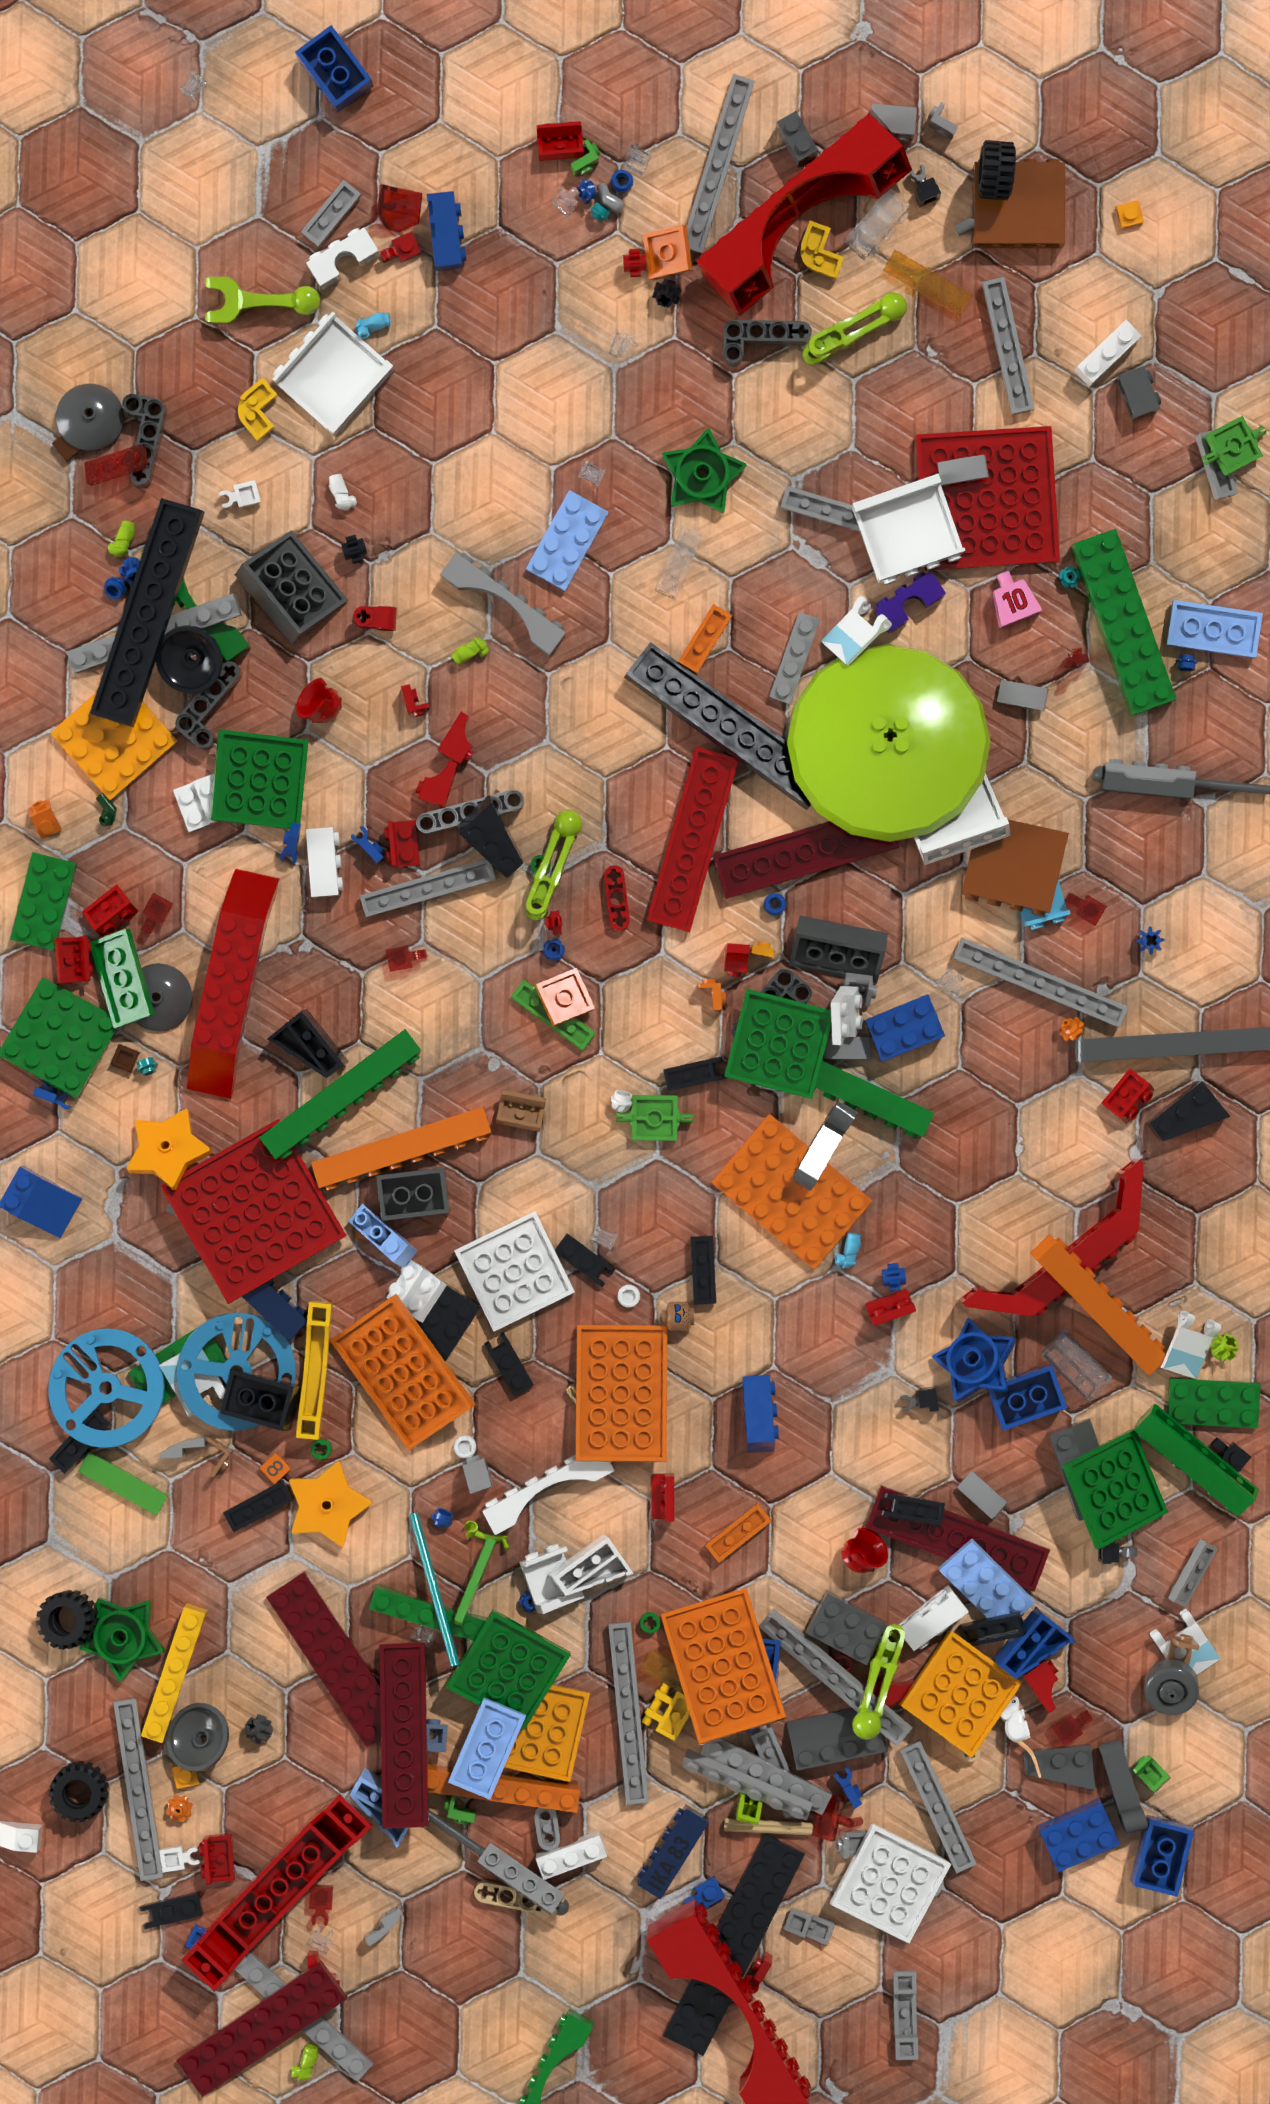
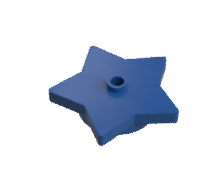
M967 1318L959 1337L954 1340L951 1346L932 1355V1358L951 1374L953 1398L957 1403L980 1389L1008 1391L1004 1364L1016 1340L1013 1337L987 1336L970 1318Z

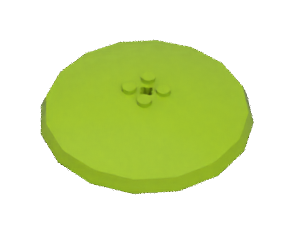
M892 644L865 648L849 666L838 658L816 672L794 705L787 740L795 781L816 812L851 835L888 842L930 834L962 813L984 780L991 744L983 704L962 674L925 650ZM892 736L893 741H887L888 738L884 737Z

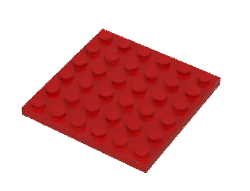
M1051 426L916 434L918 480L938 474L937 463L978 455L986 456L989 478L970 482L964 481L946 486L941 485L960 542L966 551L964 554H961L962 558L949 562L947 559L939 562L940 566L927 570V567H924V571L1060 562Z
M279 1119L185 1171L176 1190H172L166 1183L160 1186L227 1304L232 1303L347 1236L296 1147L291 1148L293 1153L284 1160H281L280 1157L275 1160L259 1137L280 1122Z

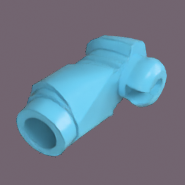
M378 312L365 319L359 318L355 324V332L358 337L366 339L370 335L369 332L373 333L391 326L389 312Z
M847 1233L843 1255L837 1254L835 1257V1264L837 1266H842L844 1269L857 1264L855 1259L862 1244L861 1234Z

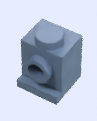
M427 1719V1752H446L448 1725L440 1724L441 1720ZM430 1731H433L434 1737L432 1739H429Z

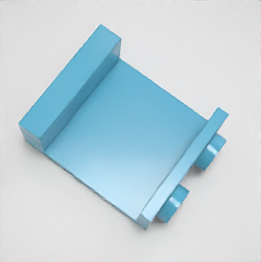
M1059 879L1051 913H1046L1045 917L1032 914L1030 909L1023 908V912L1020 913L1024 927L1030 926L1031 930L1043 927V922L1052 920L1053 924L1066 920L1065 916L1070 914V910L1066 908Z

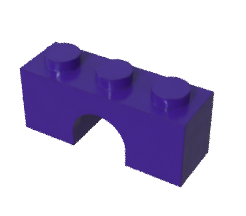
M924 571L913 578V584L908 587L904 584L894 591L896 596L890 600L885 597L876 604L877 609L874 611L876 617L883 614L892 623V626L887 630L888 634H891L908 622L909 618L903 609L906 600L917 599L925 608H928L945 596L946 592L931 571L927 574Z

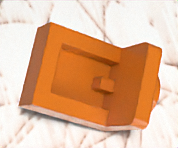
M49 799L37 801L28 808L30 819L41 839L62 831Z
M702 979V984H698V989L712 988L713 1011L722 1010V1005H726V992H721V983H716V979Z

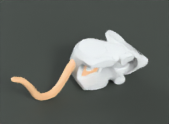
M1016 1696L1011 1699L1001 1714V1720L1005 1722L1007 1737L1013 1742H1017L1031 1755L1038 1776L1041 1778L1036 1757L1029 1746L1023 1742L1030 1738L1027 1721H1024V1710H1020L1019 1699Z

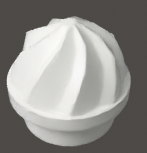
M615 1090L614 1095L610 1099L612 1101V1108L618 1113L626 1112L632 1106V1094L623 1090Z

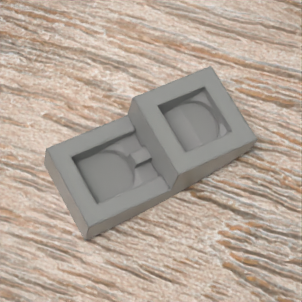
M985 455L937 463L942 486L989 478Z
M1001 680L997 703L1044 712L1049 689Z
M828 1036L823 1059H870V1037H846L842 1045H832V1036Z
M207 1436L180 1441L164 1450L160 1454V1459L181 1458L185 1456V1448L205 1447L207 1445Z
M973 1471L957 1487L992 1520L1008 1504Z
M402 1904L383 1913L380 1918L382 1925L366 1933L365 1940L368 1946L380 1940L396 1924L403 1911Z
M791 1908L784 1930L828 1945L836 1923L820 1916Z

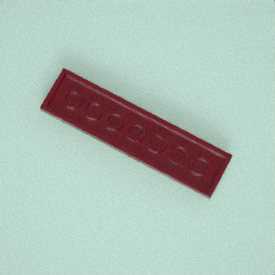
M831 821L713 855L725 899L898 849L899 845L897 841L888 842L851 835Z
M880 1485L865 1528L949 1559L970 1539H973L1022 1588L1035 1592L1050 1552L1049 1548L944 1509L941 1526L881 1515V1510L891 1511L892 1499L884 1497L885 1492L909 1495Z
M304 1571L269 1594L266 1598L367 1748L381 1738L380 1683Z
M425 1643L379 1644L383 1829L429 1827Z
M320 1960L185 2052L176 2061L201 2096L204 2097L347 1999V1995L322 1960Z

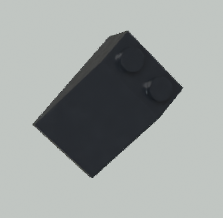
M231 1369L220 1413L281 1431L291 1430L302 1386Z

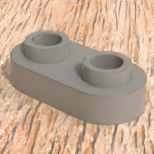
M537 1808L534 1819L538 1844L544 1850H554L560 1843L557 1812L552 1809ZM548 1812L550 1814V1817L548 1819H544L542 1817V1813ZM547 1834H551L553 1836V1840L547 1841L545 1839V1836Z

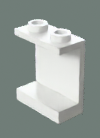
M550 1545L545 1548L546 1552L538 1554V1552L530 1553L525 1556L526 1560L519 1562L536 1612L539 1614H545L584 1598L582 1591L565 1596L549 1575L550 1572L566 1561L563 1553L568 1551L566 1546Z

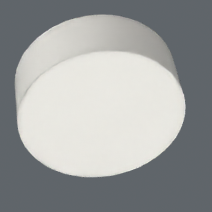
M624 1285L618 1291V1301L624 1307H633L640 1300V1292L634 1285Z
M469 1435L458 1437L454 1443L456 1455L461 1458L471 1457L476 1451L475 1440Z

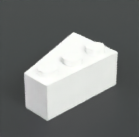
M604 1534L549 1573L554 1583L565 1596L604 1582L613 1581V1579L625 1575L634 1574L611 1540Z
M947 1585L898 1625L904 1629L905 1641L913 1651L916 1649L921 1650L930 1643V1639L936 1635H941L950 1625L960 1620L969 1611L951 1587Z

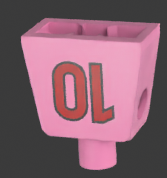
M1009 571L997 575L1001 588L994 590L992 596L1000 629L1039 614L1042 611L1041 606L1024 579L1013 582Z

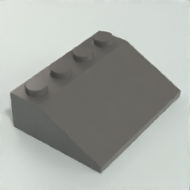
M292 530L242 563L235 573L236 578L291 645L311 632L348 601L346 596Z

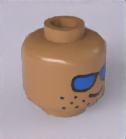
M688 1302L668 1303L667 1310H662L663 1324H667L670 1331L690 1330L691 1325H694V1307H690Z

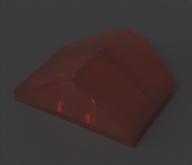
M381 184L377 217L386 230L401 232L419 224L423 193Z

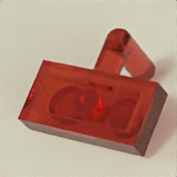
M832 1793L823 1814L816 1813L812 1836L833 1842L836 1839L839 1824L849 1828L857 1827L863 1824V1819L861 1817L848 1818L841 1816L845 1797Z

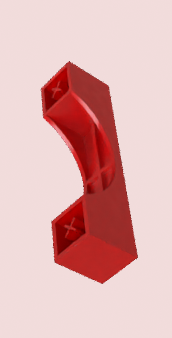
M870 114L860 119L847 133L842 134L833 145L826 148L820 156L807 164L795 177L789 179L780 190L773 193L760 207L755 208L733 230L721 237L713 247L701 254L696 262L707 284L739 316L744 314L774 288L772 280L773 255L780 238L790 224L806 210L832 198L861 195L879 199L912 171L903 145Z
M696 1899L649 1924L647 1942L670 1979H694L716 1987L736 2003L748 2021L753 2036L754 2048L751 2059L740 2076L739 2095L744 2103L810 2104L811 2085L805 2075L801 2076L798 2071L800 2067L795 2057L789 2056L785 2040L782 2037L779 2039L775 2032L777 2028L771 2018L767 2019L765 2016V2008L759 1999L756 2001L752 1994L754 1993L752 1985L748 1980L744 1981L741 1976L743 1972L737 1961H732L729 1956L731 1951L728 1945L720 1941L718 1937L720 1935L714 1923L710 1924L708 1921V1913L703 1904L699 1905Z

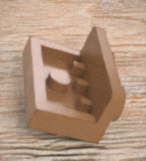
M502 1090L496 1123L540 1132L546 1098H542L537 1094H521L516 1090Z

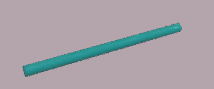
M413 1513L409 1517L451 1668L457 1667L460 1664L418 1513Z

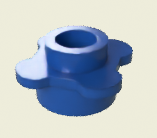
M582 179V182L577 187L579 198L583 199L584 204H588V201L596 198V190L592 181Z

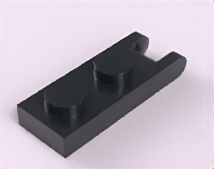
M723 1056L663 1069L667 1090L672 1091L726 1079L727 1077H724V1074L717 1076L715 1062H722Z
M568 1233L555 1249L556 1254L601 1287L605 1283L599 1279V1276L605 1268L613 1273L616 1270Z
M503 1332L500 1334L501 1339L504 1341L502 1344L495 1348H492L489 1341L484 1344L511 1392L516 1396L533 1386L534 1383L506 1334Z
M889 1492L884 1493L885 1498L892 1499L891 1511L881 1510V1515L941 1526L945 1507L944 1502Z
M199 1891L139 1906L140 1911L149 1910L151 1917L150 1922L143 1924L144 1929L204 1914Z

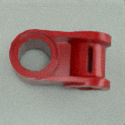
M360 606L354 611V622L359 628L396 631L397 608L390 606ZM362 612H366V615L370 617V619L365 620V623H361V619L357 618V616H361Z

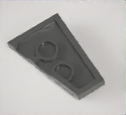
M1090 1744L1032 1750L1039 1766L1041 1778L1095 1790ZM1023 1750L1025 1774L1039 1777L1031 1755L1026 1750Z

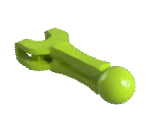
M229 277L205 278L206 287L221 290L226 299L225 305L220 310L206 313L205 321L210 323H231L238 318L243 310L254 307L294 308L301 315H311L320 306L319 293L310 286L299 287L294 293L257 294L243 291L237 282Z
M896 292L887 293L880 301L874 302L856 315L835 323L833 326L815 334L802 352L804 361L809 365H817L838 351L847 349L868 333L887 325L889 321L900 320L907 311L905 298ZM878 312L881 316L875 321L848 335L844 334L845 330ZM809 351H810L815 357H818V358H811V357L809 356Z
M563 810L556 815L554 819L555 830L551 832L543 859L533 876L534 883L526 903V915L533 921H540L545 917L553 893L560 886L566 860L575 842L574 837L582 829V819L573 810ZM560 837H563L565 841L551 877H547L546 874ZM538 903L541 905V908L535 909L532 905Z
M889 1625L885 1629L875 1649L874 1658L870 1662L866 1688L858 1707L859 1713L855 1715L852 1722L854 1733L864 1740L875 1738L881 1730L880 1718L883 1716L888 1691L897 1672V1661L905 1639V1631L899 1625ZM880 1670H883L884 1676L874 1711H870L869 1706L874 1686Z

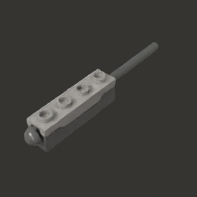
M1110 759L1103 766H1097L1092 772L1093 779L1101 783V791L1186 800L1194 798L1195 788L1270 794V785L1196 778V771H1190L1191 767L1177 766V769H1168L1167 764L1155 763L1154 767L1145 766L1146 762L1132 761V765L1123 764V760Z
M429 1810L430 1822L480 1856L477 1865L552 1916L555 1910H558L556 1915L559 1916L565 1915L568 1912L569 1903L566 1899L563 1903L561 1902L565 1896L561 1891L492 1843H489L485 1849Z

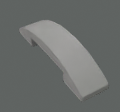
M916 1970L893 1971L896 2060H918Z

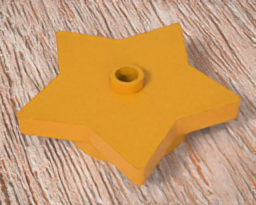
M184 1109L164 1122L135 1121L139 1147L126 1168L129 1173L154 1174L172 1190H176L184 1172L189 1170L193 1163L211 1155L212 1152L208 1146L192 1135L190 1113L188 1109Z
M339 1460L318 1478H291L289 1480L299 1505L291 1531L293 1534L321 1532L343 1547L350 1520L372 1504L371 1499L349 1487L341 1461ZM324 1501L331 1503L330 1509H325L322 1506Z

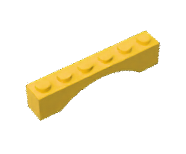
M313 1300L309 1302L304 1372L296 1438L319 1440L321 1437L334 1302Z
M189 1603L184 1606L141 1734L142 1737L163 1743L188 1666L208 1613L207 1609Z

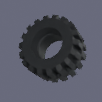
M984 141L980 152L977 191L980 198L1008 200L1011 196L1016 165V149L1013 142Z
M67 1590L53 1594L45 1599L46 1602L40 1605L42 1610L37 1611L36 1615L40 1617V1620L36 1621V1626L41 1628L38 1633L45 1636L42 1639L45 1643L51 1642V1647H59V1649L64 1650L86 1643L85 1641L93 1637L91 1634L94 1633V1625L98 1623L99 1618H95L98 1610L93 1609L92 1606L95 1603L93 1600H87L88 1595H80L81 1592L77 1590ZM63 1607L71 1609L76 1616V1627L72 1633L65 1631L59 1623V1613Z
M84 1761L72 1762L68 1766H64L54 1777L50 1784V1804L55 1806L54 1811L56 1814L58 1812L62 1814V1819L65 1820L67 1817L70 1819L69 1822L79 1820L80 1823L86 1819H92L100 1812L108 1798L109 1792H107L109 1784L105 1781L106 1775L100 1773L101 1769L98 1766L94 1768L92 1767L93 1763L88 1762L84 1764ZM81 1780L85 1782L91 1789V1799L86 1803H77L71 1800L67 1794V1785L70 1781Z

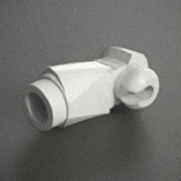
M342 474L330 476L328 487L337 503L335 506L344 511L354 508L357 504L356 498L353 495L348 496Z

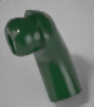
M101 793L96 798L103 807L99 823L102 826H110L115 821L117 808L104 793Z

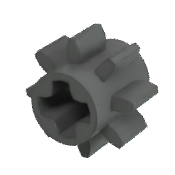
M260 1714L256 1718L251 1717L245 1724L246 1738L251 1739V1742L260 1744L261 1740L267 1741L273 1733L271 1721L267 1720L266 1716Z

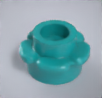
M596 202L593 207L590 206V209L593 211L591 215L598 221L609 220L608 216L611 211L602 204Z
M1073 566L1065 567L1059 573L1061 585L1065 588H1075L1078 586L1079 579H1081L1080 571L1076 570Z
M153 1057L144 1058L136 1063L138 1067L137 1072L142 1073L143 1076L155 1073V1069L158 1066Z

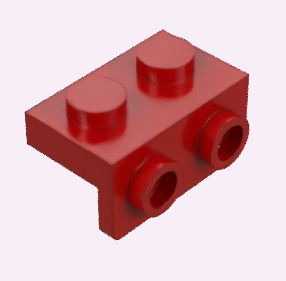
M580 121L547 123L536 126L539 161L581 158L584 156L582 125Z
M87 936L54 938L57 983L90 981L93 968L92 964L89 963L91 944Z
M232 1833L205 1835L203 1842L199 1843L200 1856H204V1865H201L202 1879L206 1880V1885H211L212 1882L234 1881L235 1866Z

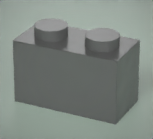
M797 111L776 122L775 129L797 168L817 157L818 148Z
M1145 366L1123 373L1116 378L1131 421L1153 414L1160 409V396L1157 391L1154 392L1151 385L1153 383L1151 372L1149 370L1146 371Z

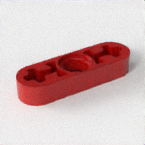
M613 865L609 866L604 872L609 922L614 930L622 931L630 923L625 877L623 870L619 866ZM615 869L616 873L621 874V877L617 878V885L622 884V889H608L609 885L613 886L612 879L607 877L608 874H611V870ZM613 892L622 893L624 899L621 904L615 905L611 902L610 896ZM625 906V911H621V916L626 918V922H623L622 927H618L617 923H613V919L617 918L616 911L612 913L611 908L618 909Z

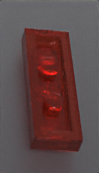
M139 444L84 462L86 483L93 486L148 468L146 446Z

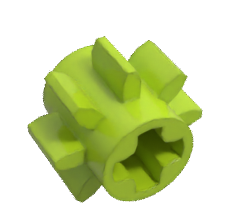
M1224 1333L1222 1336L1217 1334L1212 1339L1213 1343L1210 1345L1212 1355L1216 1359L1224 1362L1226 1359L1231 1361L1237 1356L1236 1351L1239 1347L1234 1336Z

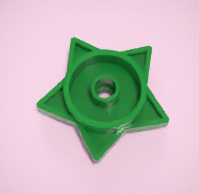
M709 428L704 431L690 448L662 453L664 461L675 478L671 500L672 507L699 501L722 514L725 512L727 486L747 465L742 461L723 454ZM704 470L707 476L700 478L698 472Z
M98 1598L96 1601V1609L98 1610L96 1618H99V1621L96 1624L94 1633L91 1634L93 1637L85 1641L86 1643L80 1646V1650L105 1659L118 1681H123L139 1659L165 1652L164 1647L150 1629L152 1601L147 1600L125 1608L106 1599ZM122 1632L125 1633V1635H126V1640L122 1639V1637H121V1633H122Z

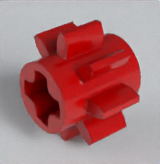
M639 248L629 249V255H623L624 272H630V278L641 277V271H647L646 254H640Z

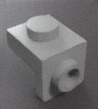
M941 102L938 107L934 105L928 116L931 119L929 127L936 130L935 133L941 138L947 139L948 137L953 139L958 126L940 116L945 103Z
M846 972L843 986L858 987L859 994L865 999V1006H870L871 998L875 999L877 985H873V976Z
M867 1830L839 1831V1839H836L837 1852L844 1859H849V1855H855Z

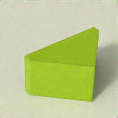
M740 1792L735 1812L736 1820L758 1825L763 1802L753 1800L748 1795Z

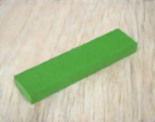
M524 979L510 997L582 1051L596 1034L577 1018L553 1027L535 987Z
M91 1451L88 1452L78 1470L83 1475L156 1516L168 1497L166 1493Z
M488 1537L454 1618L455 1626L463 1628L496 1547L495 1539Z

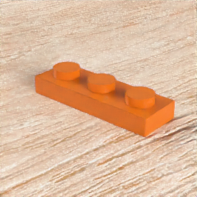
M713 604L678 662L697 674L733 615Z
M757 1502L708 1541L705 1546L720 1563L772 1520Z

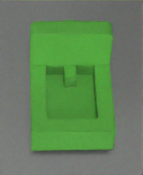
M588 139L584 140V147L588 154L571 163V170L575 177L579 174L584 176L593 170L592 167L599 163V149L595 143L591 144Z
M1150 1755L1142 1756L1137 1760L1133 1769L1135 1774L1154 1793L1171 1778Z
M456 1796L446 1798L444 1810L448 1811L447 1818L456 1819L455 1822L462 1825H469V1822L474 1823L475 1809L454 1805Z

